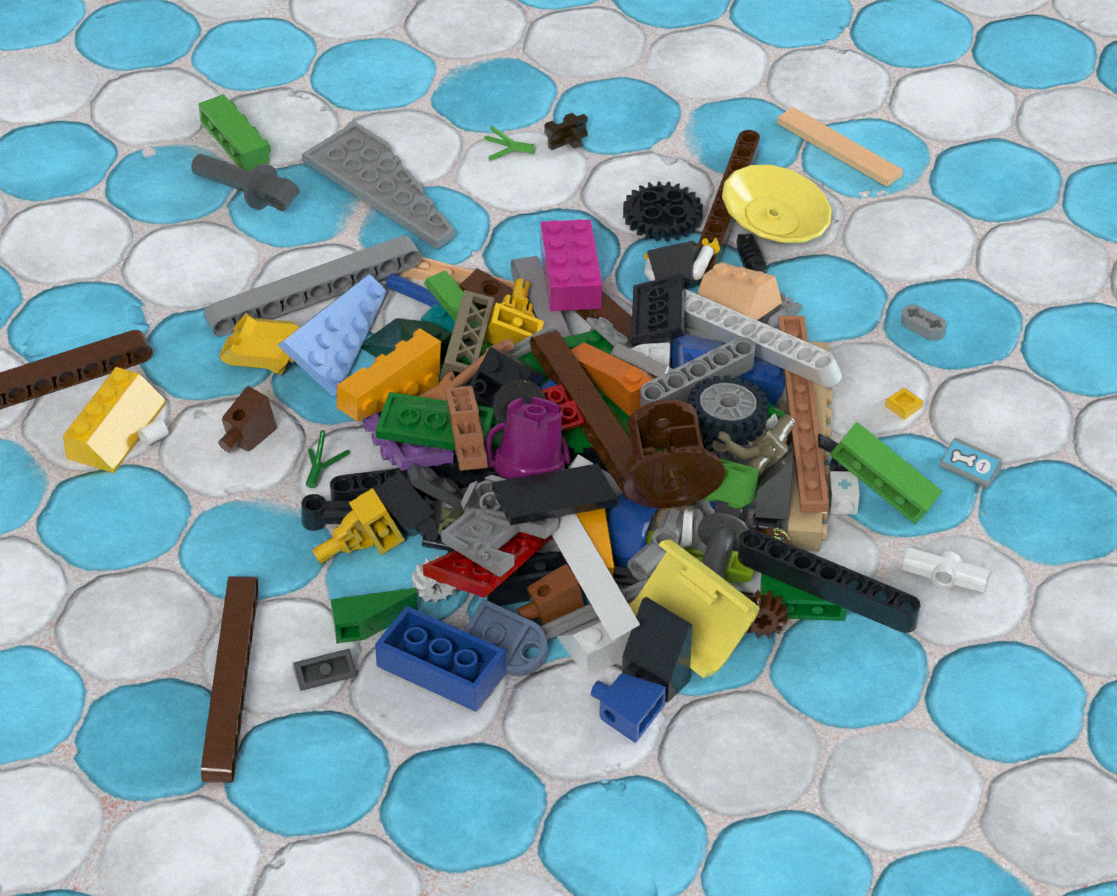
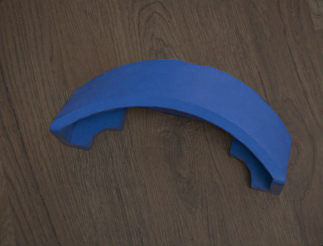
M623 493L617 496V506L609 508L606 520L613 562L618 567L628 568V561L646 546L648 526L658 508L636 504L631 500H627Z

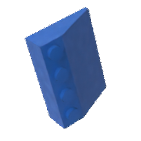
M688 334L670 339L672 369L726 343ZM755 356L753 368L738 376L741 378L742 383L748 380L751 381V386L756 384L760 387L759 391L763 390L768 402L776 406L777 400L785 387L783 368Z

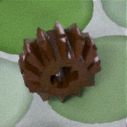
M757 590L755 597L747 594V598L760 607L758 615L747 630V634L755 631L757 639L761 634H765L770 639L772 632L780 635L782 626H786L788 622V616L786 615L788 608L786 604L782 603L781 596L772 597L770 590L766 595H762Z

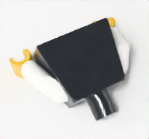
M707 238L703 239L702 249L701 245L694 241H688L647 250L648 253L644 254L646 260L645 276L650 281L683 274L686 290L698 287L712 255L720 251L717 238H714V241L710 244Z

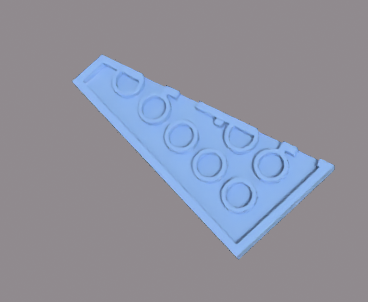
M370 274L363 277L330 305L308 320L302 327L294 331L288 338L280 342L278 346L332 397L337 395V385L347 378L387 290Z

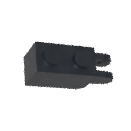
M398 471L374 490L390 517L406 536H415L419 533L422 538L426 536V539L428 541L431 540V542L441 538V535L438 534L439 527L434 522V504L426 495L421 497L417 493V488L412 486L409 475L404 477Z

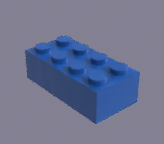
M408 606L402 610L375 643L377 667L477 712L506 674L505 649Z

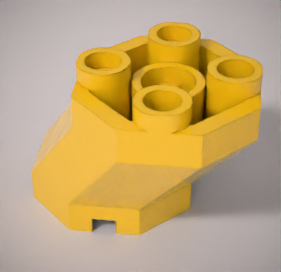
M245 313L234 326L233 330L235 331L232 336H228L224 342L219 358L228 365L266 368L281 375L286 369L288 361L294 362V360L278 344L301 326L293 321L259 319Z

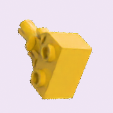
M516 279L512 298L508 294L504 297L501 304L496 302L491 310L483 341L495 345L506 339H511L515 345L543 329L544 321L535 318L532 312L533 304L530 303L527 307L529 302L527 296L531 286L529 281L526 280L523 287L524 279Z
M372 488L349 502L353 510L344 517L338 527L333 529V537L311 550L319 563L323 564L341 551L349 554L354 550L366 549L373 545L383 555L405 540Z

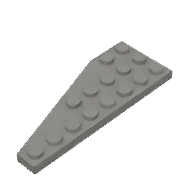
M357 122L351 123L302 153V161L434 248L438 249L455 238L453 227L442 213H438L434 207V202L431 198L426 197L424 189L408 169L403 167L401 159L398 155H394L389 143Z

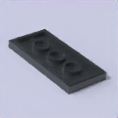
M683 274L633 286L631 343L633 347L684 336L685 280Z
M598 464L492 482V491L510 525L617 506L618 498Z

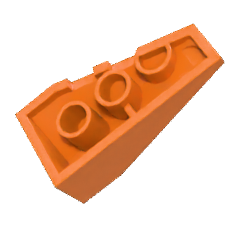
M582 343L571 349L592 383L626 414L631 416L640 408L641 387L645 383L657 378L655 375L587 343Z

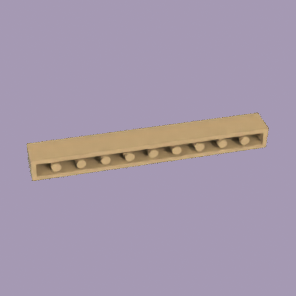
M808 341L810 344L829 351V343ZM813 382L820 434L830 438L831 427H827L826 424H831L832 408H827V405L831 406L832 390ZM792 447L793 466L787 535L790 538L791 545L805 551L820 552L821 540L826 541L827 524H822V520L827 521L828 512H800ZM822 449L824 463L829 462L830 453ZM824 465L826 481H829L830 465ZM827 484V492H828V493H829V484Z

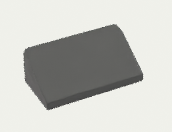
M350 648L293 662L292 664L300 691L357 677Z

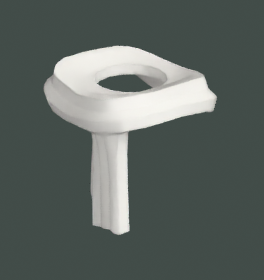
M687 506L684 510L682 534L678 543L683 549L696 546L701 542L698 535V526L703 518V513L695 506ZM694 521L693 534H692V522Z

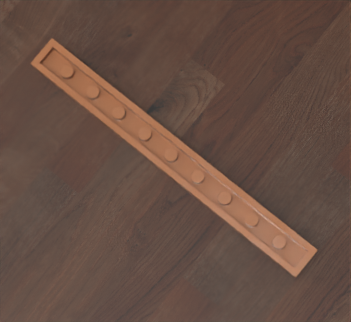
M778 316V330L808 342L804 316ZM783 369L788 414L796 422L791 430L800 512H828L829 500L822 449L818 447L820 431L814 385L812 381Z

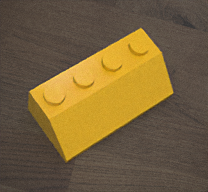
M115 367L63 434L66 458L115 473L139 441L138 430L154 421L166 405V400L140 374Z

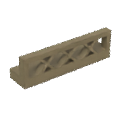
M464 290L442 368L441 381L448 373L453 371L461 373L470 366L456 362V359L466 356L472 364L479 358L494 302L493 297ZM476 302L487 305V308L477 311L471 303ZM476 319L480 327L472 329L467 322ZM471 337L475 345L467 347L462 340Z

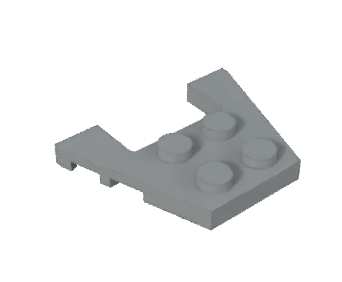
M471 508L441 532V542L501 577L514 566V555L499 551L498 549L518 532L546 539L558 529L559 518L554 517L548 518V521L537 520L510 525L503 511Z

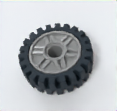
M724 375L723 380L719 376H713L712 381L706 378L703 379V383L698 382L695 384V388L692 387L687 403L696 410L702 440L708 437L709 443L713 444V440L725 443L718 438L721 431L729 434L731 441L734 443L739 442L741 445L747 444V439L752 442L756 440V436L760 437L762 431L765 430L768 416L767 397L765 398L763 390L759 391L760 387L756 384L751 386V381L745 380L742 383L740 377L735 376L734 380H730V376Z

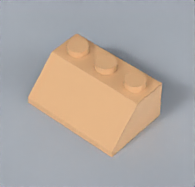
M718 263L713 266V269L705 273L697 293L704 298L755 320L760 319L782 303L776 276L761 271L749 270L745 267L728 265L727 263Z

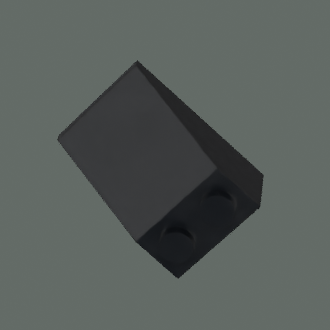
M645 596L636 615L640 625L631 630L622 655V674L666 687L665 701L668 703L689 683L693 624Z

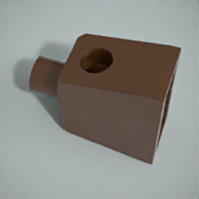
M247 386L223 415L222 423L226 434L218 441V444L228 453L236 446L248 452L277 429L269 398Z

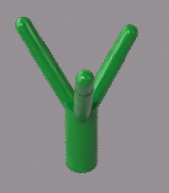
M324 430L320 432L316 457L313 449H308L312 464L306 481V486L309 488L316 487L323 469L350 454L349 450H345L322 463L321 458L326 434Z

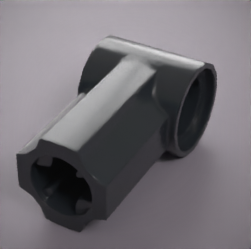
M319 494L305 496L301 502L302 526L308 530L316 531L322 529L326 524H341L344 517L353 510L349 504L351 501H326Z

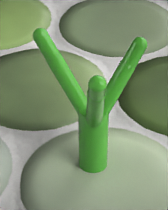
M491 126L490 130L502 139L487 135L484 137L487 141L508 146V148L488 157L489 160L496 159L512 151L531 154L534 152L535 144L513 141L494 126Z

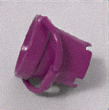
M532 397L531 404H523V398L511 401L507 407L505 422L499 423L490 429L485 438L488 467H494V470L505 479L564 470V464L570 463V455L564 435L561 433L563 412L559 413L560 406L550 400ZM503 430L500 446L495 451L493 458L491 441L496 433Z

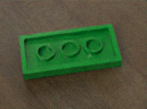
M393 392L388 393L375 430L376 438L455 451L447 401ZM477 406L485 449V438L492 427L495 408Z

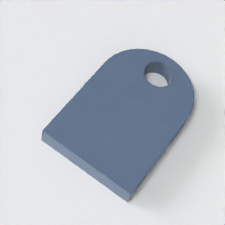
M482 599L464 629V632L505 649L506 674L511 676H525L533 673L541 667L548 655V641L544 631L538 624L485 599ZM532 647L539 649L536 657L531 659L524 657L527 649Z

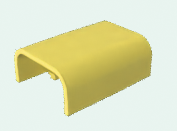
M661 541L659 546L667 552L639 595L628 605L636 617L641 601L646 596L693 624L690 668L703 678L712 676L727 662L755 620L760 607L674 541Z

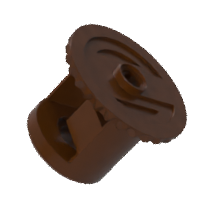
M663 399L650 402L637 409L628 420V429L635 465L629 468L623 480L625 494L631 501L650 508L680 507L707 497L721 485L725 477L724 465L715 453L704 449L697 413L692 405L681 400ZM655 448H656V449L665 448V450H664L663 453H662V451H660V452L655 451Z

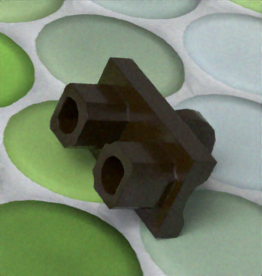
M570 113L565 115L562 123L557 124L554 121L545 123L544 134L548 138V148L552 151L567 144H570L572 148L580 147L581 139L588 136L586 129L588 117L585 114L576 116Z

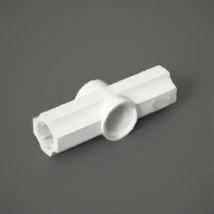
M910 547L907 548L902 565L903 571L931 578V581L937 587L948 589L958 585L983 593L986 591L991 569L962 562L960 556L951 551H943L936 555Z

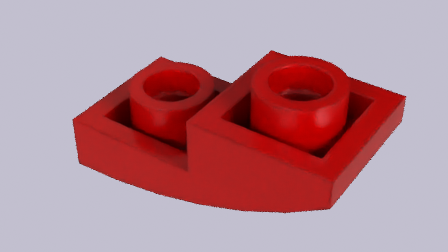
M562 384L539 390L543 399L550 400L560 406L559 413L563 412L561 432L585 424L575 401H570Z

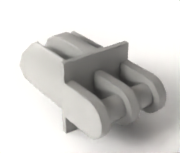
M780 292L782 303L757 321L776 328L778 327V316H796L801 311L802 305L800 303L795 304L791 297L786 298L785 294Z

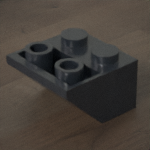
M490 346L469 386L473 388L476 401L486 407L495 408V412L498 413V398L506 387L517 383H525L538 390L546 375L509 353ZM523 385L513 386L506 390L500 401L502 416L506 418L507 407L513 396L524 395L529 397L535 390Z

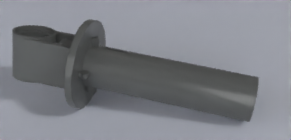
M204 154L196 155L191 164L192 172L195 175L244 192L247 205L256 210L263 209L269 205L279 211H285L300 193L298 186L287 178L278 177L275 168L269 164H260L252 171Z
M718 500L716 501L714 513L705 516L700 521L698 535L700 540L707 546L702 563L724 579L732 551L738 552L740 534L743 531L749 530L745 524L748 504L743 508H732L727 505V502Z

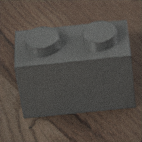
M786 452L778 462L770 465L758 477L755 500L750 503V508H755V517L789 519L793 466L792 452Z

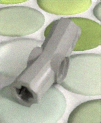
M671 508L668 511H663L657 530L652 534V540L628 561V569L633 577L641 581L642 579L647 580L652 575L667 552L659 546L661 541L672 540L676 544L679 543L683 525V514L680 510Z

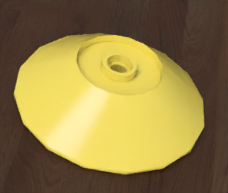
M750 165L734 171L724 182L722 199L728 213L743 228L761 238L780 243H804L820 237L831 223L832 209L825 193L810 179L793 170L774 165Z

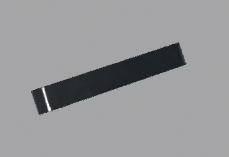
M751 529L740 534L737 557L743 566L899 632L909 633L917 628L921 607L917 597L760 531Z

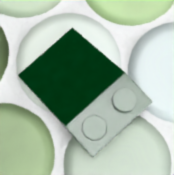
M395 318L362 343L361 349L376 358L381 354L387 356L395 350L397 343L402 340L407 342L413 338V333L420 328L441 341V366L445 361L452 334L433 322Z

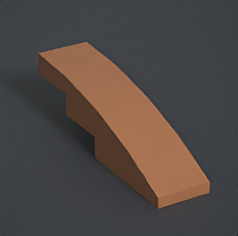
M472 386L446 388L445 395L459 470L488 468L487 456L483 445V433L479 422V411Z

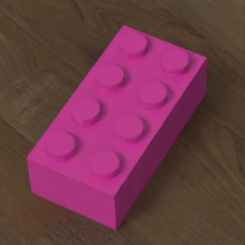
M591 219L541 221L540 251L550 311L601 309L602 280Z

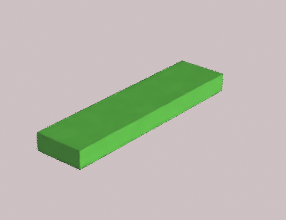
M446 270L426 278L424 285L453 320L456 321L464 293L463 290ZM472 302L471 304L475 307L477 311H479V309ZM476 319L467 322L472 329L480 327ZM483 341L480 352H486V349L493 346V344Z

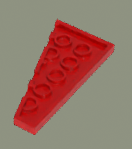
M518 532L498 549L499 551L514 555V566L501 577L456 550L424 564L423 575L436 580L438 583H445L456 587L457 590L466 591L485 598L553 536L550 535L544 539L524 532Z

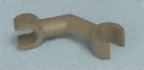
M724 431L719 432L718 438L725 443L713 440L712 444L715 451H728L743 460L763 456L764 458L775 455L773 448L777 447L773 438H767L756 446L744 448L731 441L730 435Z

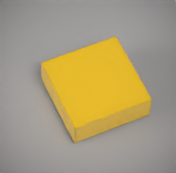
M904 387L885 401V407L904 420L923 406V400Z

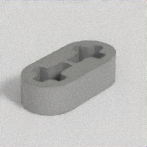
M917 305L904 307L901 323L905 328L931 341H938L945 337L947 323L943 318Z

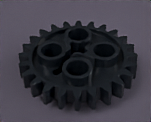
M658 181L657 186H653L649 182L647 188L640 185L639 191L632 190L631 195L626 196V201L623 202V218H625V224L630 225L631 231L637 229L638 236L645 233L646 239L655 236V241H658L660 237H664V240L668 242L669 237L678 240V235L687 237V231L695 232V227H699L700 221H702L703 204H700L701 199L696 197V192L688 193L689 187L680 189L679 183L673 187L669 181L666 185H662Z

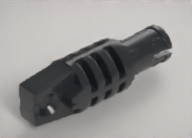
M738 234L736 244L743 267L766 273V262L753 235Z

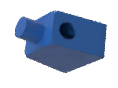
M620 674L611 686L599 680L596 681L592 687L591 696L600 700L599 717L601 720L631 741L637 743L665 706L666 687L627 674Z

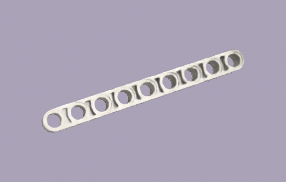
M685 289V325L725 343L739 337L750 338L755 343L756 357L823 387H832L842 379V373L833 354L829 351Z

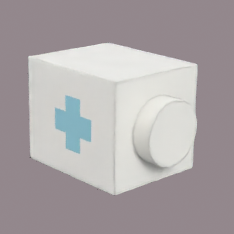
M830 471L828 493L830 514H857L860 497L858 478L851 472Z

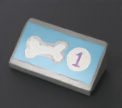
M954 438L939 467L988 489L1000 473L1002 459L958 438Z

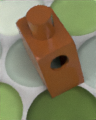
M568 565L561 566L530 585L527 589L530 603L517 608V613L531 621L538 619L542 626L584 607L579 583Z

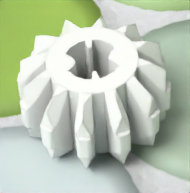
M425 558V563H424V564H426V563H428V562H430V561H433V560H429V559ZM416 564V571L412 572L413 588H416L417 595L421 596L424 602L433 600L436 604L439 599L443 598L447 601L448 595H456V587L445 583H438L436 580L424 576V564Z

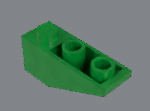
M416 588L331 599L336 644L366 640L389 627L406 606L418 611Z

